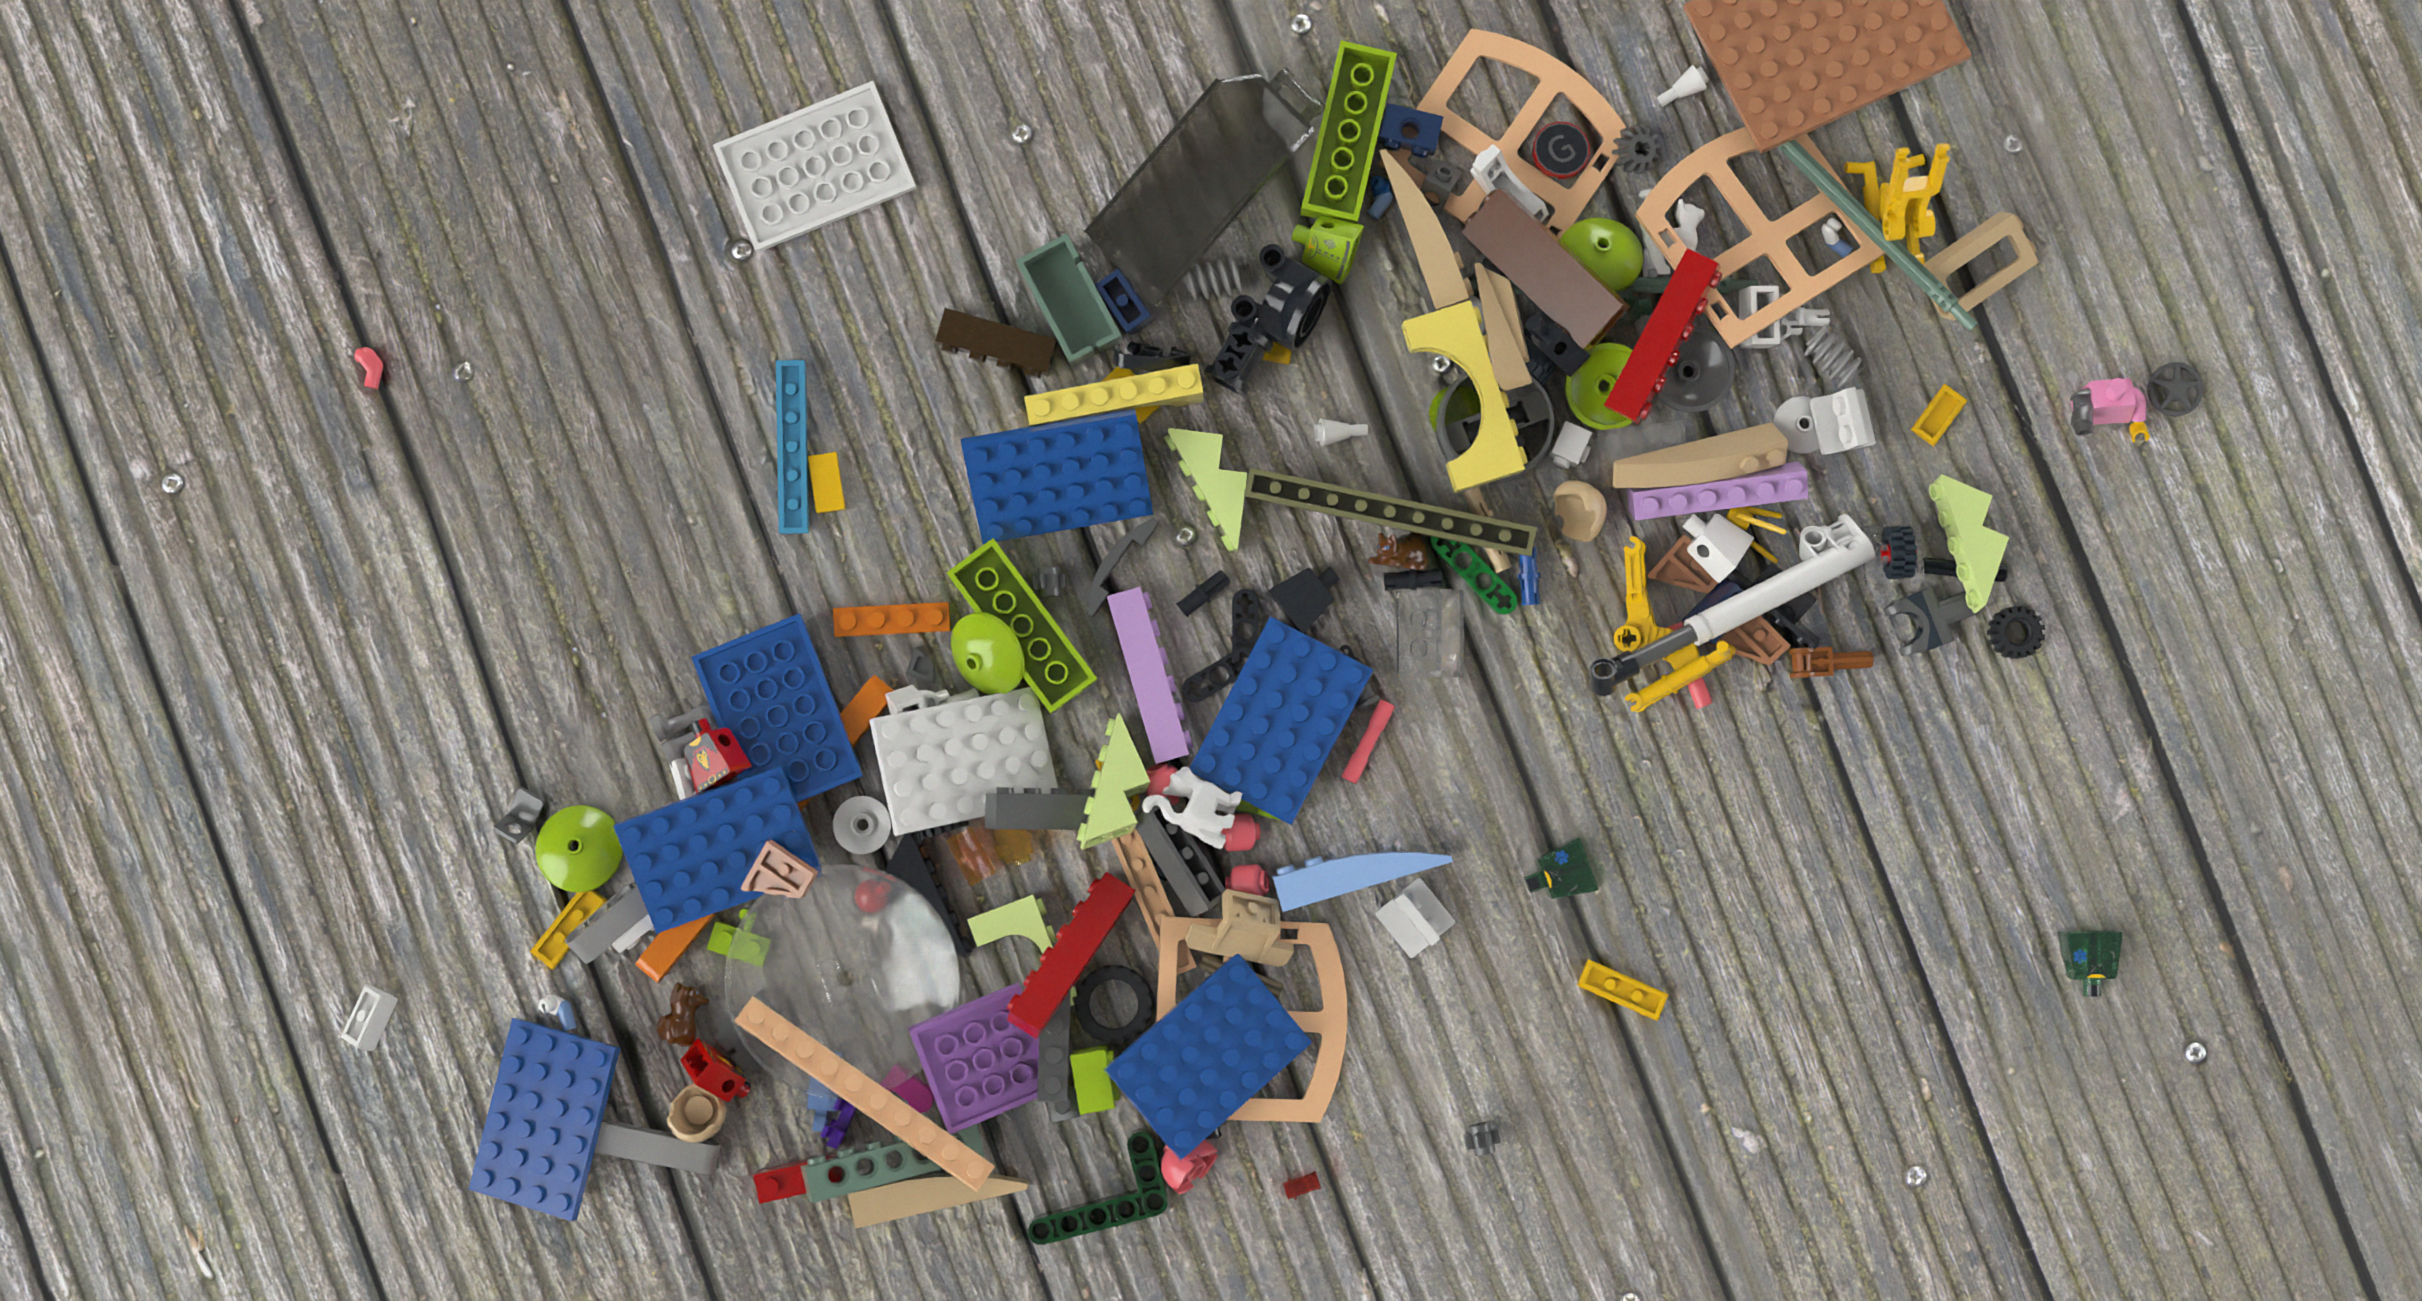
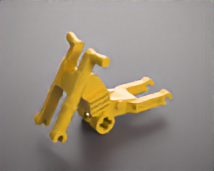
M1948 143L1936 145L1929 176L1909 178L1908 169L1925 165L1924 155L1919 154L1907 158V154H1910L1909 148H1897L1895 159L1893 160L1890 183H1882L1880 189L1874 161L1865 163L1845 162V173L1863 174L1864 186L1862 190L1865 209L1878 221L1881 218L1885 240H1902L1906 234L1908 251L1924 264L1925 259L1920 251L1919 238L1931 237L1935 233L1934 213L1931 209H1927L1930 198L1940 192L1947 163L1950 161L1947 155L1950 145ZM1884 255L1870 263L1871 274L1882 273L1886 269Z
M1635 536L1629 538L1631 542L1635 543V547L1633 549H1630L1628 546L1623 548L1625 551L1628 619L1625 625L1619 627L1614 634L1616 647L1624 652L1627 650L1633 652L1674 631L1669 628L1658 627L1647 591L1645 563L1647 547L1643 541ZM1629 632L1636 636V642H1631L1630 646L1624 643V637H1629ZM1720 641L1717 644L1716 651L1707 656L1703 655L1700 657L1697 646L1692 643L1662 658L1669 662L1675 671L1666 676L1665 674L1662 675L1661 679L1636 693L1626 695V701L1636 702L1634 706H1631L1630 710L1643 712L1648 706L1671 693H1678L1677 690L1730 660L1735 654L1736 649L1733 645Z

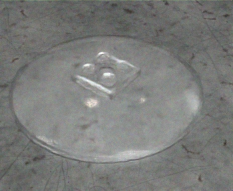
M830 864L813 867L819 873L805 897L799 899L781 894L769 895L764 893L747 911L737 927L729 947L725 967V994L730 1018L739 1038L751 1056L772 1076L794 1089L818 1097L831 1099L840 1097L734 1022L752 996L883 1088L890 1090L907 1081L923 1068L907 1027L958 1007L960 968L954 942L941 916L929 901L912 886L896 876L882 870L855 864ZM850 970L854 974L853 984H843L839 979L840 971Z

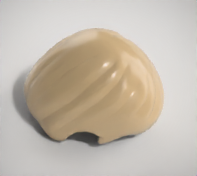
M1569 480L1561 483L1556 488L1553 498L1555 501L1554 514L1555 516L1559 515L1563 521L1562 534L1576 541H1592L1601 531L1606 518L1607 505L1604 496L1599 490L1583 481Z
M692 1083L685 1087L672 1101L667 1123L672 1133L680 1140L690 1143L703 1142L713 1137L721 1129L727 1111L724 1100Z

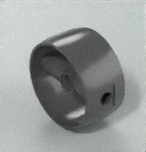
M1467 373L1461 375L1448 388L1436 414V438L1440 450L1448 462L1455 460L1459 457L1458 453L1466 451L1472 446L1480 427L1481 413L1445 426V411L1449 398L1459 387L1471 381ZM1532 376V383L1522 386L1530 394L1510 401L1506 411L1508 418L1514 419L1517 430L1543 421V436L1540 447L1535 457L1524 466L1525 469L1521 473L1489 482L1491 484L1508 482L1526 474L1542 459L1550 446L1554 432L1553 408L1544 388Z

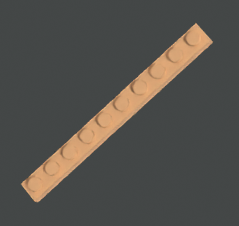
M754 996L751 997L734 1022L974 1191L977 1192L995 1167V1165Z

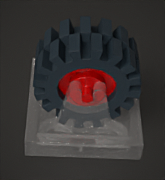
M1921 524L1860 528L1871 541L1875 551L1874 559L1863 564L1864 586L1925 581Z

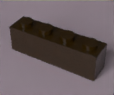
M949 308L944 309L935 340L939 346H942L941 351L953 355H957L958 351L969 354V359L985 363L986 359L997 362V367L1013 371L1014 367L1025 370V375L1040 379L1041 375L1049 376L1058 345L1057 340L1054 338Z

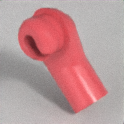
M359 348L355 351L354 358L367 371L364 386L378 389L383 371V362L371 348Z

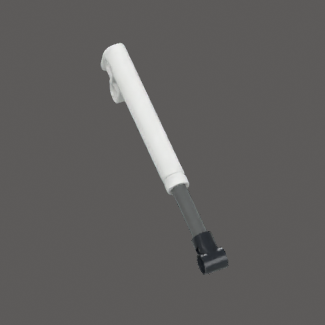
M1845 513L1838 516V521L1829 526H1808L1804 528L1800 534L1799 556L1803 562L1698 613V615L1686 619L1684 622L1685 626L1633 652L1627 650L1611 659L1598 658L1594 660L1590 665V688L1592 692L1599 696L1611 695L1616 690L1618 684L1638 675L1640 669L1692 643L1700 646L1708 642L1709 639H1714L1874 559L1875 551L1871 541Z

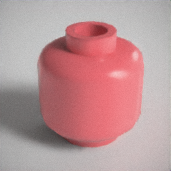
M1166 762L1158 763L1148 768L1146 773L1150 783L1146 790L1147 795L1167 796L1172 805L1177 804L1179 796L1165 795L1162 792L1170 784V775L1175 774L1178 769L1173 765H1168Z
M1248 813L1233 814L1235 818L1232 827L1223 828L1221 831L1222 834L1226 835L1223 848L1228 852L1249 851L1254 847L1255 841L1260 839V825L1255 823L1253 817Z
M1258 864L1236 865L1232 868L1230 876L1225 878V888L1264 897L1265 894L1269 893L1270 889L1269 875Z

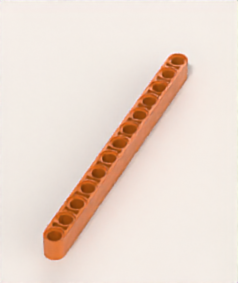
M875 674L864 684L840 713L853 748L871 727L869 720L878 718L888 707L885 694L895 691ZM812 798L797 803L800 812ZM718 912L660 932L639 957L635 965L658 984Z

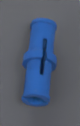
M1533 547L1531 557L1519 555L1520 574H1517L1521 585V606L1540 604L1538 578H1541V573H1538L1537 547Z

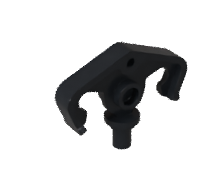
M1133 341L1127 345V350L1132 354L1122 353L1120 346H1115L1113 364L1117 367L1154 372L1190 365L1191 353L1179 350L1176 346L1171 347V352L1168 356H1163L1162 348L1150 346L1148 343H1136Z

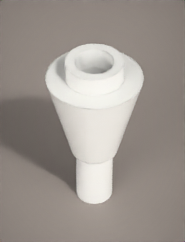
M1692 65L1672 85L1671 89L1656 98L1661 107H1664L1676 98L1707 90L1706 83L1709 82V79L1701 67L1696 69Z
M1320 418L1319 423L1314 425V438L1316 442H1320L1321 447L1348 439L1350 436L1368 435L1367 424L1349 425L1348 423Z

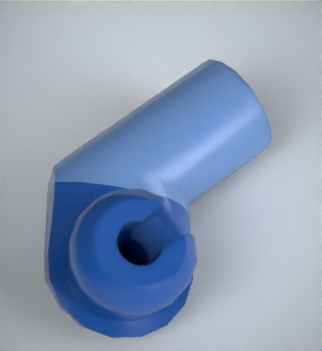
M1380 175L1374 176L1370 181L1375 201L1367 211V214L1377 221L1393 200L1388 180Z

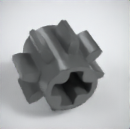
M1059 567L1037 568L1038 576H1031L1032 590H1039L1040 598L1061 596V589L1067 588L1066 574H1060Z
M1480 1122L1468 1126L1469 1133L1463 1135L1467 1150L1473 1149L1474 1156L1496 1152L1495 1144L1501 1143L1496 1127L1491 1128L1490 1122Z

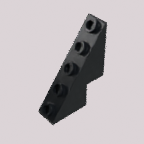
M916 831L906 833L881 877V880L890 881L892 886L911 896L897 922L966 959L973 952L967 936L962 938L957 927L961 926L955 910L949 911L945 902L949 899L944 885L942 883L938 885L933 874L937 873L935 865L930 857L925 858L921 849L925 844L923 840H918Z

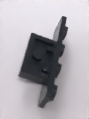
M1771 562L1758 578L1751 582L1735 568L1727 576V581L1736 583L1744 591L1783 572V570ZM1806 592L1769 611L1772 614L1771 618L1782 628L1787 626L1795 633V639L1803 646L1807 647L1810 645L1815 649L1819 645L1820 638L1799 621L1817 600L1810 592Z

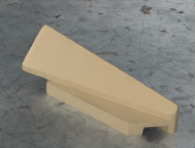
M1475 263L1495 380L1504 392L1530 384L1532 379L1525 365L1530 360L1513 284L1509 279L1484 268L1482 264Z

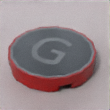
M1554 122L1546 125L1538 132L1532 148V157L1536 167L1549 177L1553 176L1564 180L1574 177L1582 171L1590 156V144L1586 135L1579 127L1568 122Z

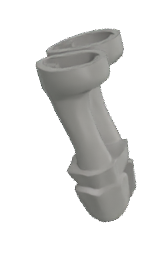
M701 702L700 706L675 718L665 719L660 715H653L648 718L659 742L668 739L675 733L689 727L693 722L703 718H707L712 731L718 729L708 702ZM693 731L661 744L671 767H673V760L682 758L684 747L696 740Z

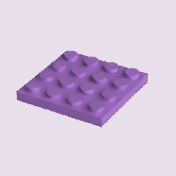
M1018 982L907 1027L946 1130L950 1135L1037 1099L1039 1037L1035 1039L1007 1020L1010 1011L1006 1008L1008 1003L1016 993L1018 995L1022 994V989Z

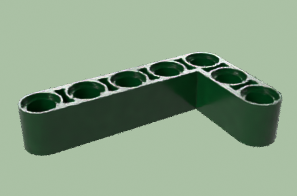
M1138 1128L1132 1131L1128 1138L1127 1149L1137 1185L1136 1190L1039 1214L1029 1224L1027 1230L1029 1239L1034 1244L1045 1245L1162 1214L1168 1205V1193L1152 1133L1144 1128ZM1135 1137H1145L1149 1142V1146L1145 1150H1137L1132 1144ZM1144 1165H1151L1155 1168L1156 1175L1151 1179L1143 1178L1139 1171L1140 1168ZM1154 1193L1159 1194L1163 1198V1203L1159 1207H1152L1148 1204L1147 1197ZM1123 1201H1130L1134 1204L1135 1210L1133 1213L1125 1215L1120 1212L1118 1205ZM1095 1208L1103 1209L1106 1213V1218L1101 1222H1096L1091 1218L1090 1212ZM1067 1215L1074 1216L1078 1221V1225L1076 1228L1067 1229L1063 1226L1062 1219ZM1037 1223L1046 1224L1049 1228L1048 1235L1038 1236L1034 1232V1225Z

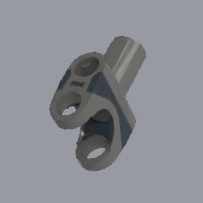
M1934 586L1907 595L1883 609L1885 616L1902 613L1909 615L1916 623L1917 630L1914 638L1907 643L1908 645L1899 648L1901 656L1931 650L1954 641L1949 625L1978 614V612L1973 613L1972 609L1968 607L1965 599L1966 591L1939 601Z

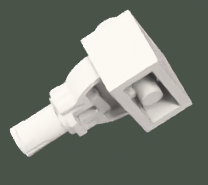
M1749 286L1739 290V319H1746L1783 296V294L1779 293V286ZM1799 307L1742 342L1740 348H1769L1780 344V341L1790 335H1800L1802 328L1796 327L1829 325L1830 318H1817L1829 316V309H1805Z
M913 685L889 692L885 696L890 715L978 698L979 694L976 688H971L965 692L950 696L945 689L935 693L930 690H917Z

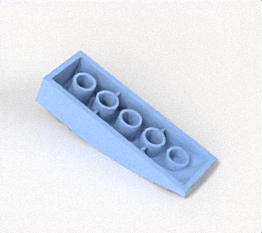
M1416 851L1360 853L1323 860L1321 856L1304 860L1305 866L1295 869L1294 865L1290 864L1277 868V874L1272 875L1281 909L1284 912L1453 862L1452 856L1447 854Z

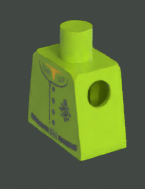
M1319 216L1311 229L1297 224L1291 240L1306 245L1302 256L1303 263L1342 285L1351 272L1364 226L1327 216Z

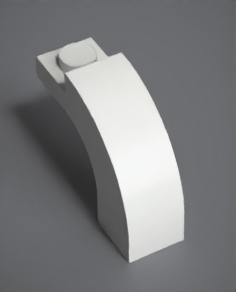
M1492 144L1487 150L1479 153L1470 172L1487 195L1498 188L1506 189L1541 222L1549 215L1545 203L1524 186L1510 170L1501 150Z

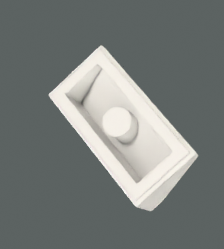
M365 984L341 1038L358 1049L374 1051L398 999L380 989Z

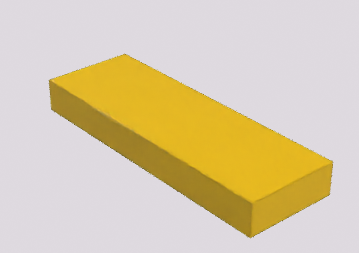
M595 889L576 893L530 952L549 968L555 969L571 949L565 943L567 936L605 904L608 899Z
M1587 959L1576 984L1585 990L1658 1021L1669 994L1590 959Z

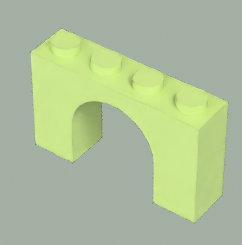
M1035 894L967 919L977 947L1008 935H1021L1034 941L1043 954L1048 946L1053 948V943L1058 941L1055 938L1056 934L1053 926H1047L1043 915L1047 914L1043 899L1042 897L1037 899ZM1075 985L1071 989L1070 1006L1075 1004L1074 997L1078 996Z

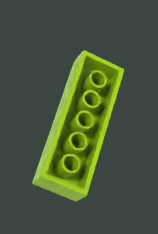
M1340 41L1300 215L1318 219L1319 216H1327L1355 224L1358 223L1397 53Z
M994 538L946 572L975 612L994 615L1013 631L1024 655L1023 677L1050 714L1055 713L1099 680Z

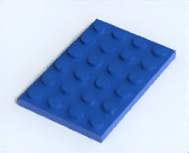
M1135 409L961 439V447L982 544L987 543L992 538L998 542L1153 515Z
M798 613L691 657L718 729L727 727L731 730L751 764L750 768L737 776L738 779L782 764L796 802L799 803L864 777L802 614Z
M1270 617L1189 769L1193 774L1231 794L1236 791L1243 793L1242 800L1292 826L1374 670Z
M782 764L620 821L613 826L656 934L767 895L765 892H747L740 888L764 845L769 840H773L819 872L817 876L823 875L824 872Z
M1236 954L1217 968L1107 1065L1104 1070L1176 1157L1182 1160L1306 1049L1312 1041L1239 954Z
M512 1018L469 1190L569 1221L577 1220L620 1047L524 1019Z

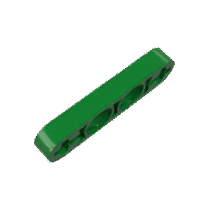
M1430 536V545L1433 550L1495 613L1507 615L1515 610L1518 602L1515 593L1467 544L1448 540L1452 547L1456 543L1461 546L1449 558L1445 553L1449 552L1450 549L1444 544L1439 547L1436 544L1438 538ZM1462 552L1469 554L1471 565L1466 569L1459 568L1455 562L1457 554ZM1486 573L1491 577L1492 583L1488 589L1477 587L1475 580L1478 574ZM1497 584L1501 589L1496 592L1502 597L1508 595L1511 598L1508 602L1510 605L1509 609L1506 607L1498 608L1499 599L1495 595H1492L1491 599L1486 596V594L1494 590Z

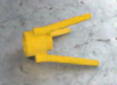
M1745 506L1730 508L1726 516L1727 520L1744 530H1747L1751 523L1783 535L1787 532L1783 528L1753 517V514L1780 519L1782 518L1781 513ZM1754 540L1752 541L1750 546L1774 564L1778 563L1776 557Z

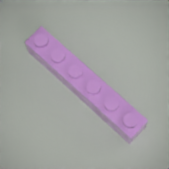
M1790 462L1762 471L1706 483L1668 487L1627 488L1628 510L1635 520L1808 499L1807 470L1799 462Z
M1136 587L1107 596L1155 763L1158 764L1189 755L1188 749L1192 748L1193 744L1189 731H1182L1180 721L1184 720L1185 717L1181 703L1175 704L1172 693L1177 692L1173 676H1166L1163 665L1169 664L1164 647L1158 648L1155 637L1161 636L1156 619L1150 621L1147 609L1152 608L1148 591L1142 593L1141 587Z

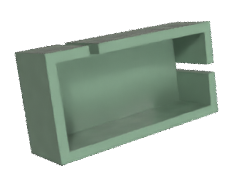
M1067 233L1016 260L1020 272L1071 368L1093 357V350L1095 348L1100 353L1122 341V336L1083 262L1080 261V257Z

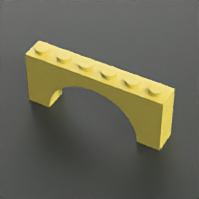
M1471 300L1403 321L1401 325L1410 354L1432 352L1453 360L1469 375L1479 396L1481 421L1476 439L1463 455L1446 464L1454 493L1521 473L1525 469L1524 464L1527 463L1523 447H1518L1515 436L1518 435L1516 423L1513 418L1509 419L1506 408L1509 407L1507 395L1504 391L1499 390L1498 383L1494 377L1492 363L1488 355L1490 350L1487 335H1482L1479 324H1482L1478 307L1472 306Z
M1197 363L1025 396L1024 399L1031 427L1139 407L1158 405L1179 407L1203 402V388Z

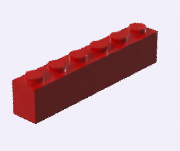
M1689 248L1686 249L1604 404L1608 410L1636 424H1639L1641 419L1646 420L1653 407V404L1650 403L1655 393L1659 394L1666 383L1667 378L1664 375L1669 366L1673 368L1680 357L1681 352L1678 349L1682 341L1687 342L1693 333L1695 326L1692 325V322L1697 314L1702 315L1709 300L1706 299L1709 290L1711 288L1715 289L1722 278L1723 273L1720 272L1721 266L1718 262Z
M1105 872L1101 880L1097 877L1094 879L1087 891L1090 893V896L1085 902L1082 900L1078 902L1071 914L1074 916L1069 925L1066 923L1062 925L1055 937L1058 939L1056 945L1053 948L1049 946L1046 948L1039 960L1042 965L1038 971L1031 970L1023 982L1026 988L1022 994L1018 995L1016 993L1008 1003L1006 1008L1010 1010L1007 1018L1009 1022L1035 1039L1040 1036L1131 903L1136 890L1108 872Z

